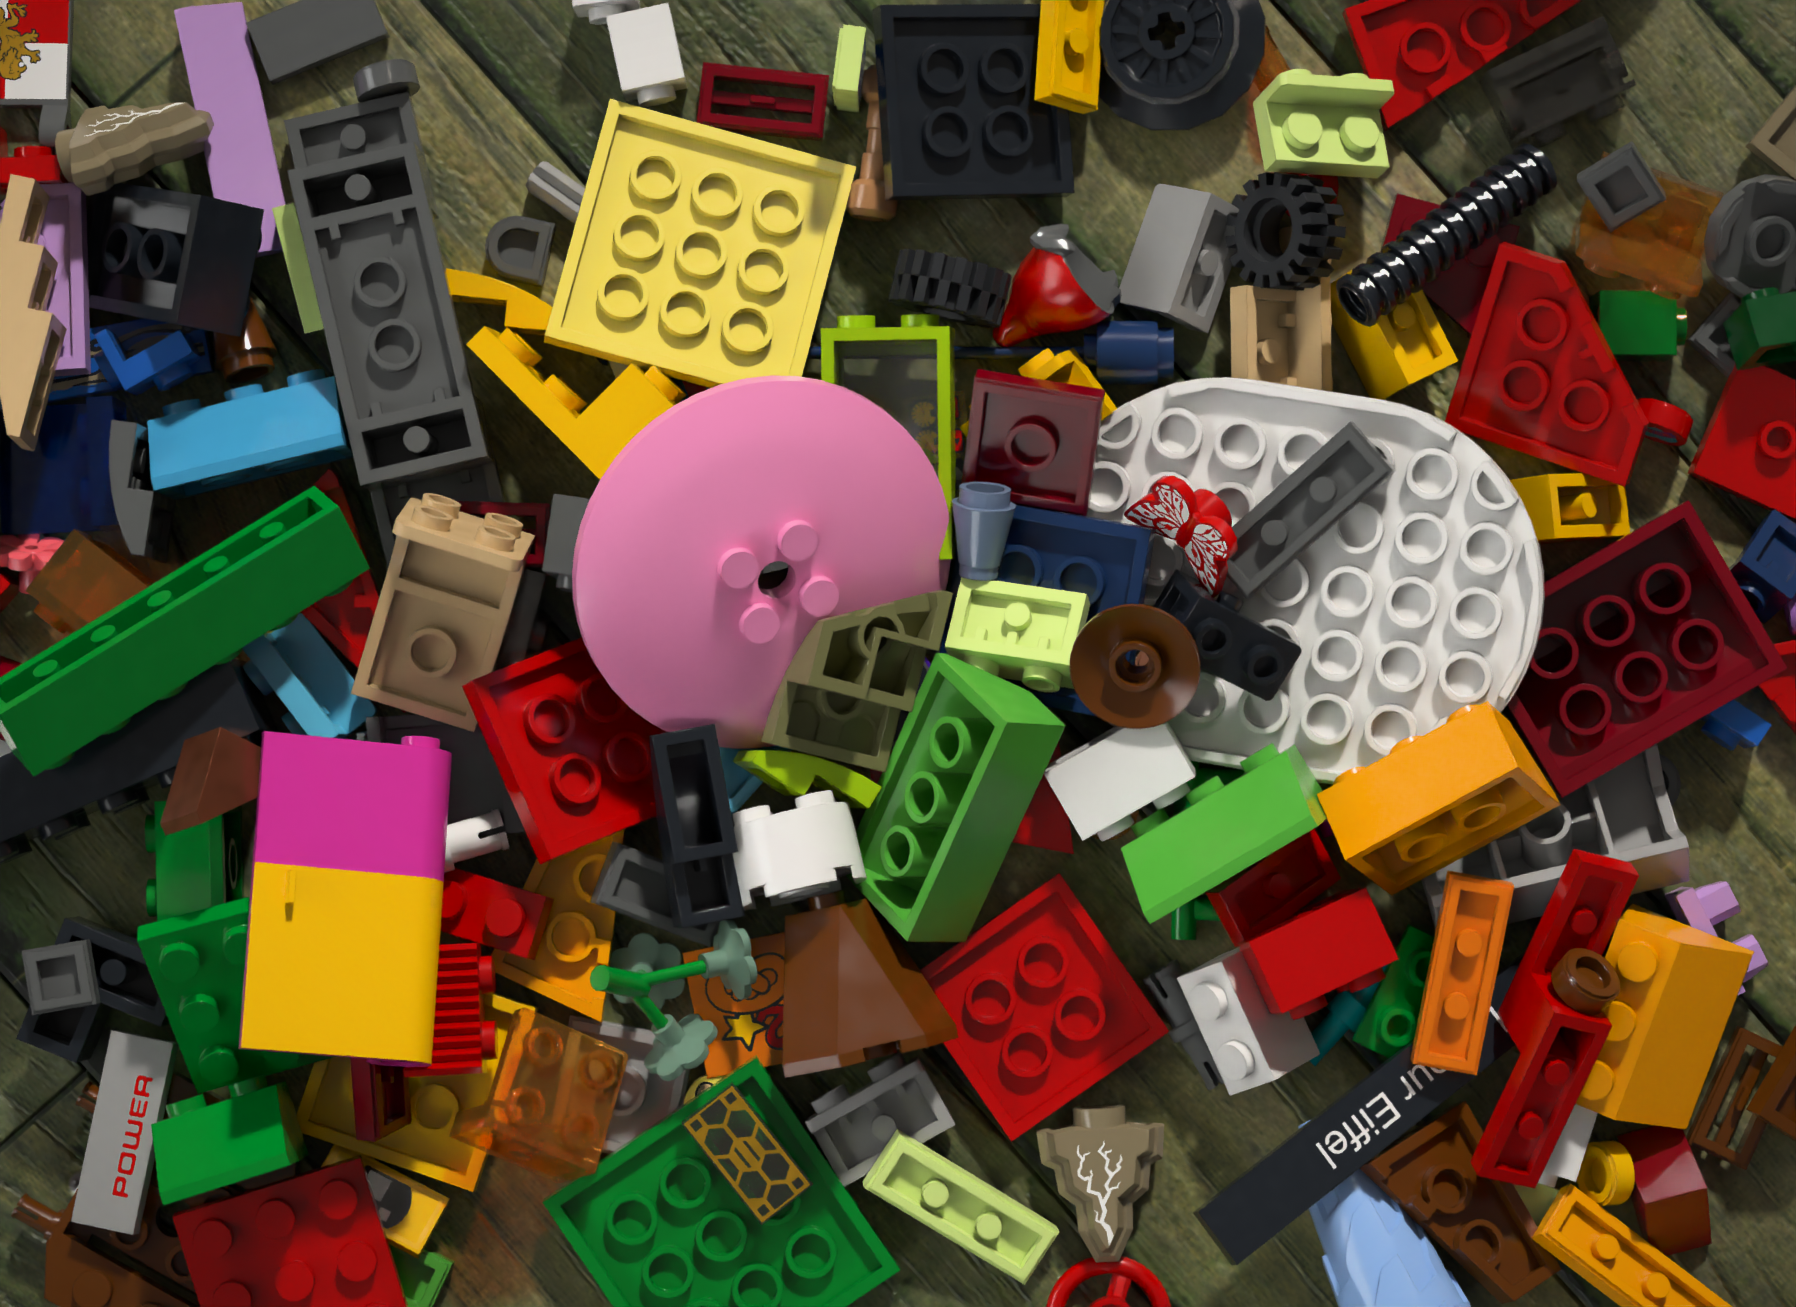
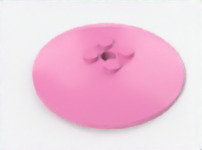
M762 376L724 383L699 392L674 405L636 434L610 464L588 502L578 531L572 568L573 601L577 623L584 644L594 664L614 692L636 713L662 730L672 732L715 724L719 747L747 749L777 746L761 742L766 721L775 695L794 655L818 620L936 590H946L951 559L939 560V554L949 523V512L942 486L929 459L908 431L883 408L845 387L818 379L799 376ZM778 561L787 563V576L779 586L773 589L759 588L758 578L764 567Z

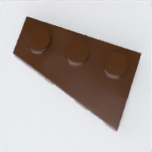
M1462 1101L1449 1106L1379 1152L1360 1169L1394 1202L1398 1203L1419 1226L1501 1304L1515 1302L1560 1271L1561 1267L1554 1255L1532 1239L1538 1227L1514 1185L1477 1176L1470 1160L1484 1132L1467 1102Z

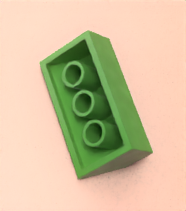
M935 653L915 698L913 710L909 712L889 756L886 772H882L877 783L881 786V789L870 808L865 810L856 830L867 879L864 882L855 884L852 873L845 875L902 937L910 942H966L1065 728V725L1029 690L946 653Z

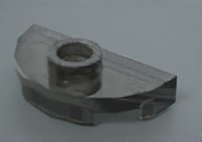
M525 569L495 671L529 658L531 650L542 653L552 619L551 615L541 613L548 575Z

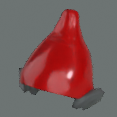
M1067 224L1041 227L1030 237V243L1034 248L1021 262L1013 277L1001 327L993 329V339L999 346L1011 347L1031 337L1087 328L1111 315L1115 307L1120 303L1122 294L1121 289L1118 288L1115 270L1102 272L1066 237L1069 231Z

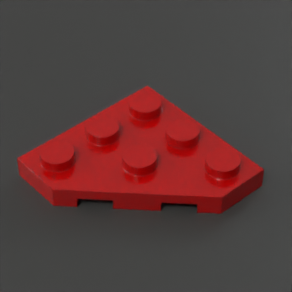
M1507 242L1499 244L1445 422L1462 433L1624 487L1630 483L1649 422L1570 269L1563 260Z

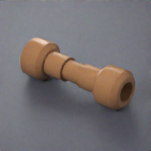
M873 64L864 70L861 96L869 104L866 130L869 131L866 153L862 154L859 179H856L851 184L846 211L851 217L856 219L888 222L896 216L898 200L885 201L876 64Z

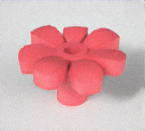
M39 531L18 535L19 538L12 534L1 535L0 567H8L11 570L19 571V591L21 593H43L45 591V573L58 571L59 562L73 560V544L69 541L57 537H44L40 540Z

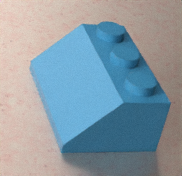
M324 369L310 370L288 376L286 378L288 387L264 393L262 384H253L224 392L226 402L201 407L200 399H191L162 407L164 417L147 421L150 476L153 490L174 500H179L353 458L335 376L326 378Z

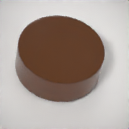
M1574 948L1569 950L1556 964L1551 973L1552 984L1559 997L1571 1008L1584 1014L1596 1015L1602 1013L1620 992V980L1613 966L1603 956L1588 949Z

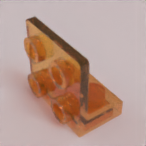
M524 1007L515 1010L487 1101L483 1105L457 1112L449 1137L556 1183L595 1174L627 1065L628 1055L622 1050Z

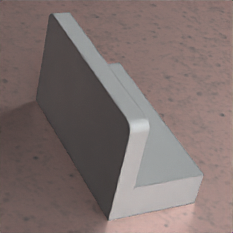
M1166 184L1156 185L1119 287L1122 294L1120 303L1127 307L1159 313L1190 330L1208 333L1232 267L1229 258L1237 253V248H1226L1225 237L1235 235V226L1226 225L1227 215H1238L1239 209L1209 192Z

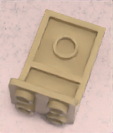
M424 493L422 499L411 496L394 523L392 533L396 535L391 560L351 694L474 732L478 722L462 686L473 679L494 672L535 535L522 531L523 524L520 521L502 514L486 513L485 518L482 519L460 512L461 504L442 495Z

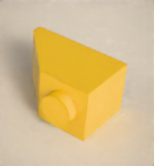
M1585 473L1544 474L1510 480L1530 516L1539 545L1623 537L1630 533L1626 487Z

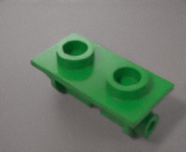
M1409 924L1407 925L1395 950L1399 959L1388 964L1384 972L1386 978L1380 981L1352 1038L1353 1041L1390 1058L1415 1038L1434 942L1433 936Z

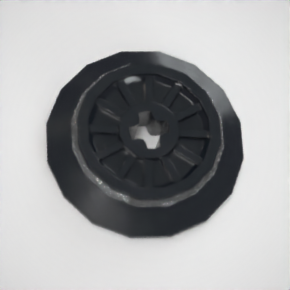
M1105 0L1101 18V65L1098 96L1118 117L1152 131L1190 130L1223 116L1250 89L1265 56L1266 17L1259 0ZM1172 20L1179 29L1185 30V34L1178 35L1175 38L1176 47L1168 50L1160 40H1155V36L1165 32L1164 22Z

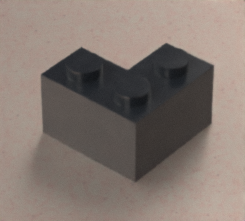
M81 916L64 919L54 945L87 939L91 940L101 1003L32 1015L31 1005H29L16 1038L75 1063L91 1059L112 1007L160 1027L170 1024L137 939Z

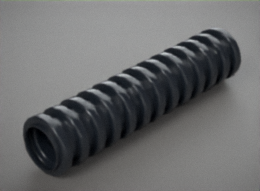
M1523 143L1517 146L1512 154L1501 158L1498 165L1489 167L1485 170L1483 176L1480 175L1470 181L1469 187L1461 188L1455 193L1454 198L1446 199L1441 203L1440 208H1435L1427 213L1425 220L1420 219L1412 224L1410 230L1400 233L1396 241L1385 244L1381 249V253L1376 252L1367 258L1366 264L1361 263L1352 269L1351 275L1346 274L1338 279L1336 289L1342 307L1352 319L1364 326L1371 327L1378 323L1381 315L1390 314L1395 310L1396 304L1400 305L1410 298L1411 293L1415 294L1422 290L1426 282L1434 281L1439 277L1441 271L1444 272L1454 266L1455 260L1459 261L1466 257L1470 249L1478 248L1483 244L1485 238L1488 239L1498 232L1499 227L1507 226L1512 222L1513 217L1522 215L1527 211L1528 206L1538 203L1542 195H1547L1554 191L1557 186V177L1548 157L1531 144Z

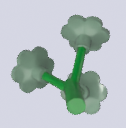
M733 919L720 921L718 934L714 936L713 940L714 951L699 954L698 961L682 964L683 955L680 948L673 943L665 942L660 944L654 935L643 932L635 935L629 942L628 947L618 948L613 951L610 967L599 965L591 973L590 983L593 989L611 993L621 1003H635L636 1007L645 1013L653 1023L651 1031L655 1035L653 1048L646 1055L644 1065L650 1073H657L663 1081L674 1080L685 1069H692L703 1063L709 1054L708 1045L715 1040L718 1033L716 1026L711 1021H704L699 1014L687 1015L677 1022L672 1015H663L660 1011L666 999H673L682 994L686 985L685 978L700 974L704 979L720 976L725 988L732 989L738 999L743 1000L751 996V984L757 981V967L751 956L750 938L745 929L737 928Z

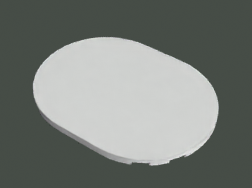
M1231 377L1200 378L1167 385L1125 403L1101 421L1090 506L1087 516L1133 525L1137 524L1124 516L1125 511L1139 499L1152 493L1153 485L1163 476H1175L1184 480L1193 492L1198 489H1206L1216 494L1227 506L1232 517L1231 527H1233L1349 422H1354L1395 469L1388 478L1251 599L1247 600L1230 579L1226 577L1222 590L1244 601L1239 611L1240 614L1295 641L1302 651L1274 698L1270 701H1265L1201 669L1199 684L1194 697L1179 715L1168 721L1191 761L1244 770L1239 762L1267 745L1273 743L1280 753L1295 744L1318 783L1333 784L1334 780L1343 772L1355 767H1367L1389 755L1391 748L1398 742L1412 736H1424L1446 724L1448 717L1462 707L1480 705L1488 701L1500 713L1504 710L1527 673L1537 647L1545 599L1544 570L1540 546L1533 523L1521 497L1506 474L1479 445L1452 425L1429 413L1404 404L1312 388ZM1155 533L1144 605L1152 607L1175 569L1198 580L1187 559L1184 548L1178 546L1176 540L1166 538ZM1136 650L1135 660L1140 650Z

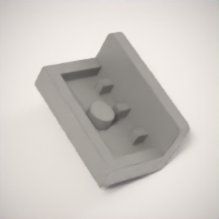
M898 1053L869 1069L867 1073L872 1082L858 1090L849 1093L845 1084L811 1102L816 1113L807 1117L805 1123L811 1134H814L844 1187L868 1174L896 1129L918 1142L924 1143L955 1125L951 1114L918 1056L905 1062L902 1054Z

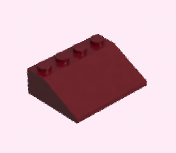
M1688 500L1544 582L1543 620L1537 647L1527 673L1516 693L1504 708V712L1560 798H1563L1787 669Z

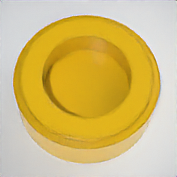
M1617 1141L1588 1143L1577 1177L1580 1191L1600 1206L1623 1204L1630 1197L1635 1182L1634 1165L1629 1152Z

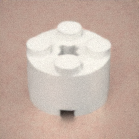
M825 790L794 799L797 809L773 814L770 811L769 805L744 809L732 814L738 852L733 853V859L744 910L756 909L754 896L765 895V897L770 898L771 906H778L842 890L839 877L852 873L855 884L864 882L867 879L849 803L836 802L832 790Z

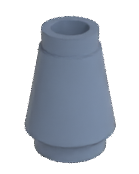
M966 482L960 484L959 497L952 500L958 562L960 563L959 575L961 577L981 581L994 580L998 577V567L1002 560L1016 509V504L1010 501L1011 488L990 482Z

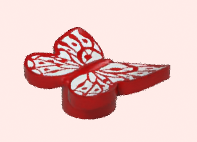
M1163 476L1153 485L1152 493L1145 495L1125 511L1124 516L1139 526L1155 528L1157 534L1176 540L1177 545L1184 548L1187 559L1200 584L1215 598L1220 594L1225 584L1228 573L1227 561L1238 550L1237 537L1231 527V514L1225 503L1213 492L1206 489H1198L1193 492L1184 480L1175 476Z

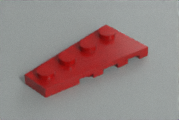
M1368 0L1344 9L1342 15L1363 73L1369 79H1383L1393 82L1395 94L1379 109L1381 122L1386 132L1584 0Z

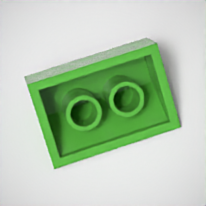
M1273 743L1267 745L1239 762L1245 774L1223 785L1217 775L1185 795L1190 806L1169 818L1165 809L1162 808L1130 827L1136 838L1121 847V851L1141 909L1149 924L1313 830L1327 818L1316 795L1322 789L1295 744L1280 753Z

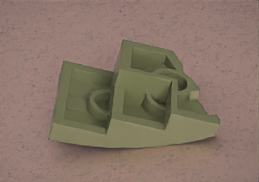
M936 590L818 620L800 645L782 679L770 709L761 742L886 772L901 710L909 712L913 710L927 649L939 651L953 593Z

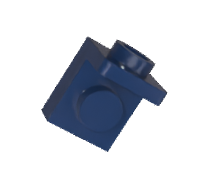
M1775 509L1762 520L1735 563L1729 567L1761 623L1769 621L1796 594V524Z

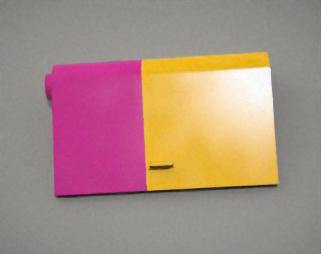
M270 731L262 733L239 1049L367 1059L366 1062L370 1064L395 1067H428L432 1065L452 753L440 749L439 739L426 736H405L401 738L400 745Z

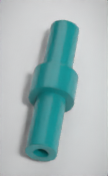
M1388 964L1382 967L1384 972ZM1380 981L1353 993L1350 990L1338 993L1326 1006L1330 1012L1311 1032L1320 1055L1309 1060V1062L1316 1066L1349 1029L1354 1033L1356 1032Z

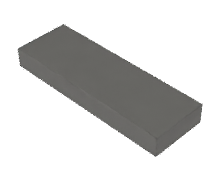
M1349 422L1232 527L1237 537L1238 550L1227 561V577L1247 600L1256 595L1395 471L1394 467L1354 422Z

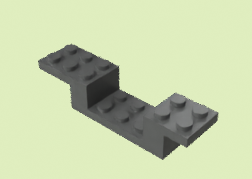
M408 91L284 120L295 169L287 171L359 483L360 486L370 491L387 567H389L396 540V535L392 533L395 520L411 496L422 499L424 493H433L455 501L505 502L483 403L475 396L434 222V219L439 218L412 98ZM473 515L482 519L485 518V516ZM523 577L519 589L525 588Z

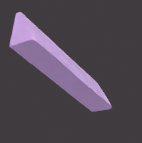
M234 2L175 9L174 13L195 110L209 112L214 122L211 134L205 140L204 147L213 196L216 199L264 209L261 225L262 242L255 258L283 252L272 208L284 205L286 202L249 29L246 25L247 20L243 3Z

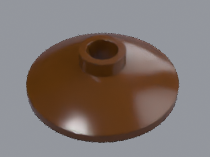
M1143 604L1118 605L1095 615L1078 633L1070 655L1072 684L1083 704L1102 720L1119 727L1131 729L1155 727L1179 715L1194 697L1201 673L1199 651L1187 628L1169 613ZM1131 650H1140L1146 653L1149 662L1143 666H1135L1128 662L1125 655Z

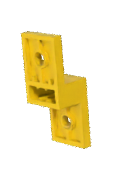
M484 326L466 344L599 479L604 475L615 457L636 434L652 420L678 404L687 395L670 377L665 376L654 365L646 371L631 363L581 413L580 411L588 403L561 376L557 378L552 374L547 379L535 367L542 359V356L518 332L515 331L513 333L508 328L503 332H499Z

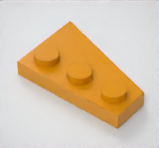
M626 829L541 865L538 859H536L523 889L554 899L536 958L531 960L494 948L491 955L494 957L495 973L599 1022H603L606 992L593 989L590 983V976L596 966L605 965L610 967L616 912L591 903L590 900L612 842L624 845Z

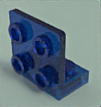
M113 396L86 397V404L46 406L34 451L19 447L7 435L4 423L0 458L1 530L4 534L28 535L121 530L111 492L109 440L111 420L127 422L126 403Z

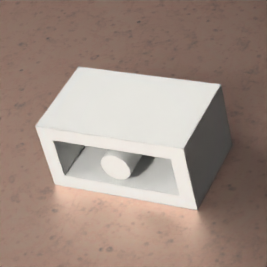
M1169 722L1155 727L1143 729L1115 726L1047 765L1044 775L1082 841L1096 833L1101 841H1105L1134 824V820L1130 815L1134 811L1150 802H1153L1156 809L1159 810L1189 793L1191 790L1186 782L1195 777V767Z
M1240 948L1223 953L1177 978L1230 1096L1274 1081L1320 1055L1304 1017L1292 1020L1289 1011L1283 1014L1269 1013Z

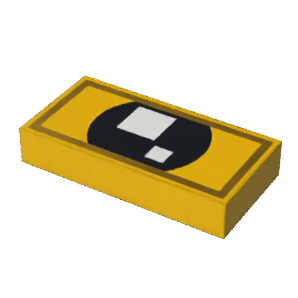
M334 1144L321 1167L361 1155L388 1243L419 1259L444 1214L450 1198L367 1155Z

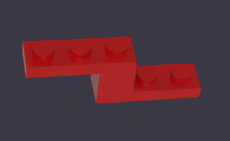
M1573 849L1497 1013L1518 1048L1520 1056L1470 1160L1477 1176L1534 1189L1538 1184L1612 1028V1024L1604 1011L1600 1014L1589 1015L1567 1005L1555 991L1551 980V973L1556 964L1571 949H1588L1602 956L1640 876L1630 862L1578 849Z

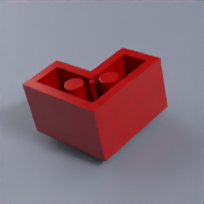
M1366 887L1338 891L1298 910L1285 921L1238 942L1269 1013L1283 1014L1289 1011L1292 1020L1302 1018L1327 1006L1328 1002L1324 994L1334 989L1338 993L1350 990L1353 993L1386 978L1382 967L1399 959Z

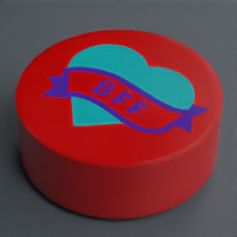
M1637 399L1649 422L1645 438L1673 446L1686 444L1693 425V419L1686 411L1656 399Z

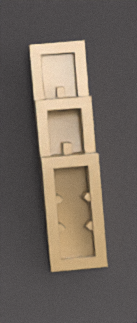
M10 174L0 223V399L7 435L22 449L34 451L67 329L53 313L45 312L58 262L44 246L37 245L50 197L36 179Z

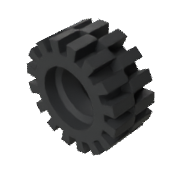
M1265 172L1258 175V180H1248L1243 185L1247 195L1236 194L1231 203L1239 209L1238 215L1228 214L1226 225L1235 226V235L1226 236L1225 239L1226 248H1237L1238 252L1229 259L1233 267L1243 268L1239 276L1247 282H1254L1253 286L1295 291H1303L1304 288H1314L1321 284L1318 277H1329L1334 268L1327 262L1328 259L1340 260L1343 249L1334 246L1335 238H1345L1346 227L1336 226L1335 219L1344 216L1342 205L1330 204L1337 196L1333 189L1323 187L1324 181L1319 178L1298 174ZM1288 210L1292 222V234L1287 249L1282 253L1279 244V226L1283 215Z
M904 249L899 252L888 301L898 307H905L906 310L912 312L937 314L939 318L950 322L957 321L965 325L999 328V326L1001 327L1012 277L1001 269L988 267L987 264L980 262H970L966 258L958 256L954 258L944 253H930L926 250Z

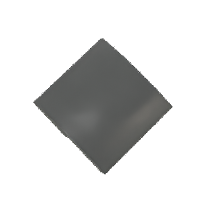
M111 420L109 473L115 512L122 535L132 555L153 562L167 563L176 501L152 491L148 428L138 423Z

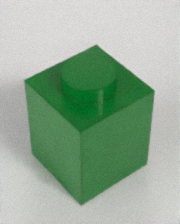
M1599 290L1589 298V308L1617 361L1665 362L1677 355V346L1685 345L1687 313L1684 307H1677V291Z

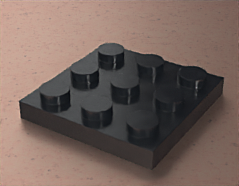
M1041 4L879 5L873 9L885 201L1067 197L1075 193L1069 110L1034 100Z

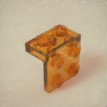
M1603 151L1600 160L1608 156L1610 153ZM1649 167L1664 189L1666 200L1612 232L1609 231L1589 198L1585 195L1576 218L1575 254L1584 260L1583 265L1588 270L1608 278H1619L1621 273L1645 281L1644 286L1649 291L1669 299H1680L1682 294L1698 297L1703 285L1701 256L1704 251L1706 229L1709 217L1724 196L1723 192Z

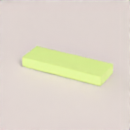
M896 1129L862 1181L864 1188L1024 1285L1060 1232L1057 1225Z

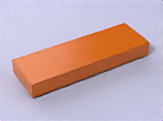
M1447 871L1410 1058L1412 1064L1477 1075L1514 891V884L1512 882Z

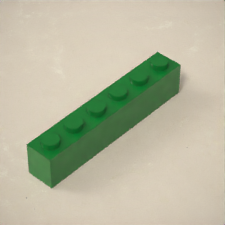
M312 486L0 677V732L13 754L33 777L44 770L60 767L73 757L75 751L101 735L111 734L120 730L131 720L134 714L157 700L175 696L185 688L189 680L214 665H221L233 660L242 652L244 646L268 631L288 626L297 618L299 612L323 597L333 596L347 589L354 578L370 569L340 507L317 487Z

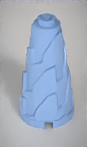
M1305 1122V1123L1299 1125L1298 1128L1300 1129V1128H1301L1302 1126H1304L1307 1122ZM1360 1168L1308 1209L1325 1253L1322 1256V1262L1338 1307H1471L1470 1302L1452 1272L1445 1269L1425 1230Z

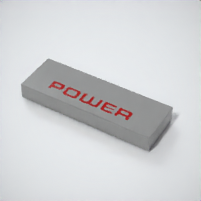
M111 1030L71 1222L131 1235L139 1234L155 1160L151 1124L163 1120L179 1046L177 1042L121 1030Z

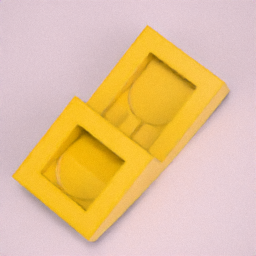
M446 268L454 302L506 307L505 328L510 329L513 333L516 331L519 334L545 336L552 306L538 297L503 281L472 272Z

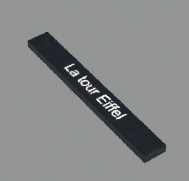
M1612 933L1608 941V944L1602 954L1604 958L1606 956L1607 950L1609 948L1614 933ZM1525 952L1497 973L1477 1075L1515 1045L1497 1013ZM1413 1039L1204 1203L1193 1214L1232 1266L1238 1265L1477 1075L1412 1064L1410 1058L1414 1043Z

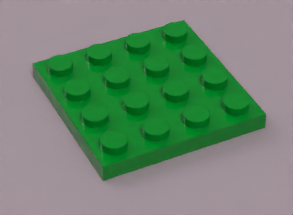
M757 1055L544 1198L542 1202L613 1307H847L900 1271V1266L850 1192L843 1186L829 1161ZM731 1086L734 1087L810 1184L764 1222L759 1220L684 1125V1123ZM732 1092L724 1097L729 1104L737 1100ZM718 1099L699 1115L707 1125L723 1124L728 1109ZM746 1110L731 1111L727 1126L737 1138L751 1137L756 1122ZM698 1119L690 1124L695 1132L703 1127ZM758 1127L755 1136L756 1140L764 1150H776V1147ZM715 1128L708 1130L704 1143L714 1156L728 1155L733 1140L724 1128ZM743 1141L746 1147L750 1150V1152L759 1162L760 1157L756 1154V1152L752 1149V1147L748 1144L747 1141ZM735 1147L734 1151L748 1168H751L750 1164ZM780 1153L765 1154L761 1169L771 1181L786 1180L790 1165ZM729 1158L717 1159L736 1182L739 1170ZM758 1171L742 1173L738 1186L748 1199L763 1198L767 1183ZM799 1177L791 1182L796 1189L804 1185ZM787 1184L771 1185L767 1201L776 1209L792 1197L794 1193ZM765 1204L757 1209L762 1217L770 1212Z

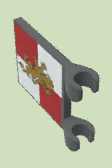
M0 0V108H42L39 122V141L42 146L51 147L53 154H56V134L59 131L72 128L70 105L74 0Z

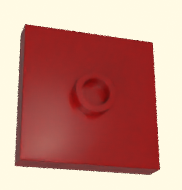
M1735 365L1727 379L1687 474L1769 511L1775 509L1796 523V380L1765 365L1737 371Z

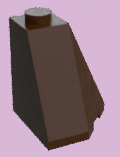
M845 890L808 897L809 910L785 916L782 1059L785 1078L866 1062L865 1060L897 1053L898 1049L900 1053H905L958 1038L956 1024L885 917L867 898L847 902Z

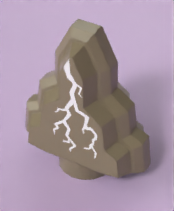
M187 102L166 103L144 109L134 105L108 109L105 105L89 108L81 115L75 128L62 130L56 134L55 149L57 159L68 182L75 183L78 188H81L89 196L107 191L114 184L140 177L155 166L183 160L204 151L205 140L211 134L214 122L209 112L195 110Z
M1124 1105L1073 1108V1124L1036 1130L1041 1164L1054 1169L1059 1195L1076 1206L1078 1232L1095 1262H1117L1120 1260L1133 1230V1203L1149 1190L1151 1164L1163 1158L1164 1124L1126 1122V1109Z

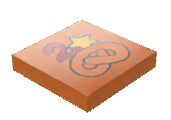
M785 932L750 939L751 956L756 963L758 975L756 983L751 984L752 993L747 999L740 1000L735 996L732 989L725 988L720 976L704 979L701 974L687 977L694 1014H699L704 1021H711L718 1030L715 1040L708 1045L709 1054L704 1060L707 1079L728 1075L756 1055L764 1067L782 1064ZM714 947L683 952L684 964L698 961L699 954L714 951Z

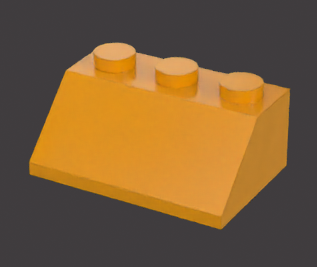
M1488 701L1480 705H1468L1458 709L1448 717L1446 724L1424 736H1412L1398 742L1391 748L1389 755L1367 767H1355L1343 772L1334 780L1331 787L1316 794L1344 859L1391 896L1560 806L1555 792L1510 721Z
M1632 904L1619 918L1605 959L1613 966L1620 980L1618 996L1604 1011L1612 1024V1028L1576 1104L1613 1120L1687 1129L1754 951Z

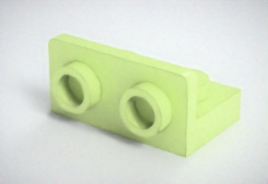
M1292 69L1277 75L1253 101L1264 171L1379 178L1390 167L1379 109L1395 94L1393 82L1391 80L1369 79L1367 75L1362 73H1349L1342 76L1313 75L1306 69Z
M961 577L945 649L948 655L997 677L1022 681L1025 686L1037 691L1057 692L1060 690V687L1074 689L1070 676V655L1078 633L1086 624L1090 601L1085 593L994 580H971Z

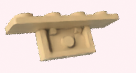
M1292 226L1281 228L1279 231V244L1282 253L1285 252L1289 245ZM1330 276L1318 277L1321 284L1314 288H1304L1303 291L1260 288L1253 285L1230 288L1231 378L1254 379L1332 392Z

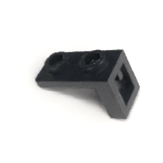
M1175 569L1153 607L1174 616L1187 628L1197 645L1201 669L1265 701H1270L1274 698L1302 651L1295 641L1218 603L1197 579L1178 569Z

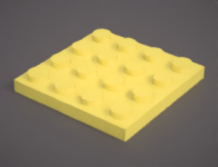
M610 99L546 329L544 343L628 366L632 363L646 371L654 365L665 376L709 388L753 377H802L856 166Z

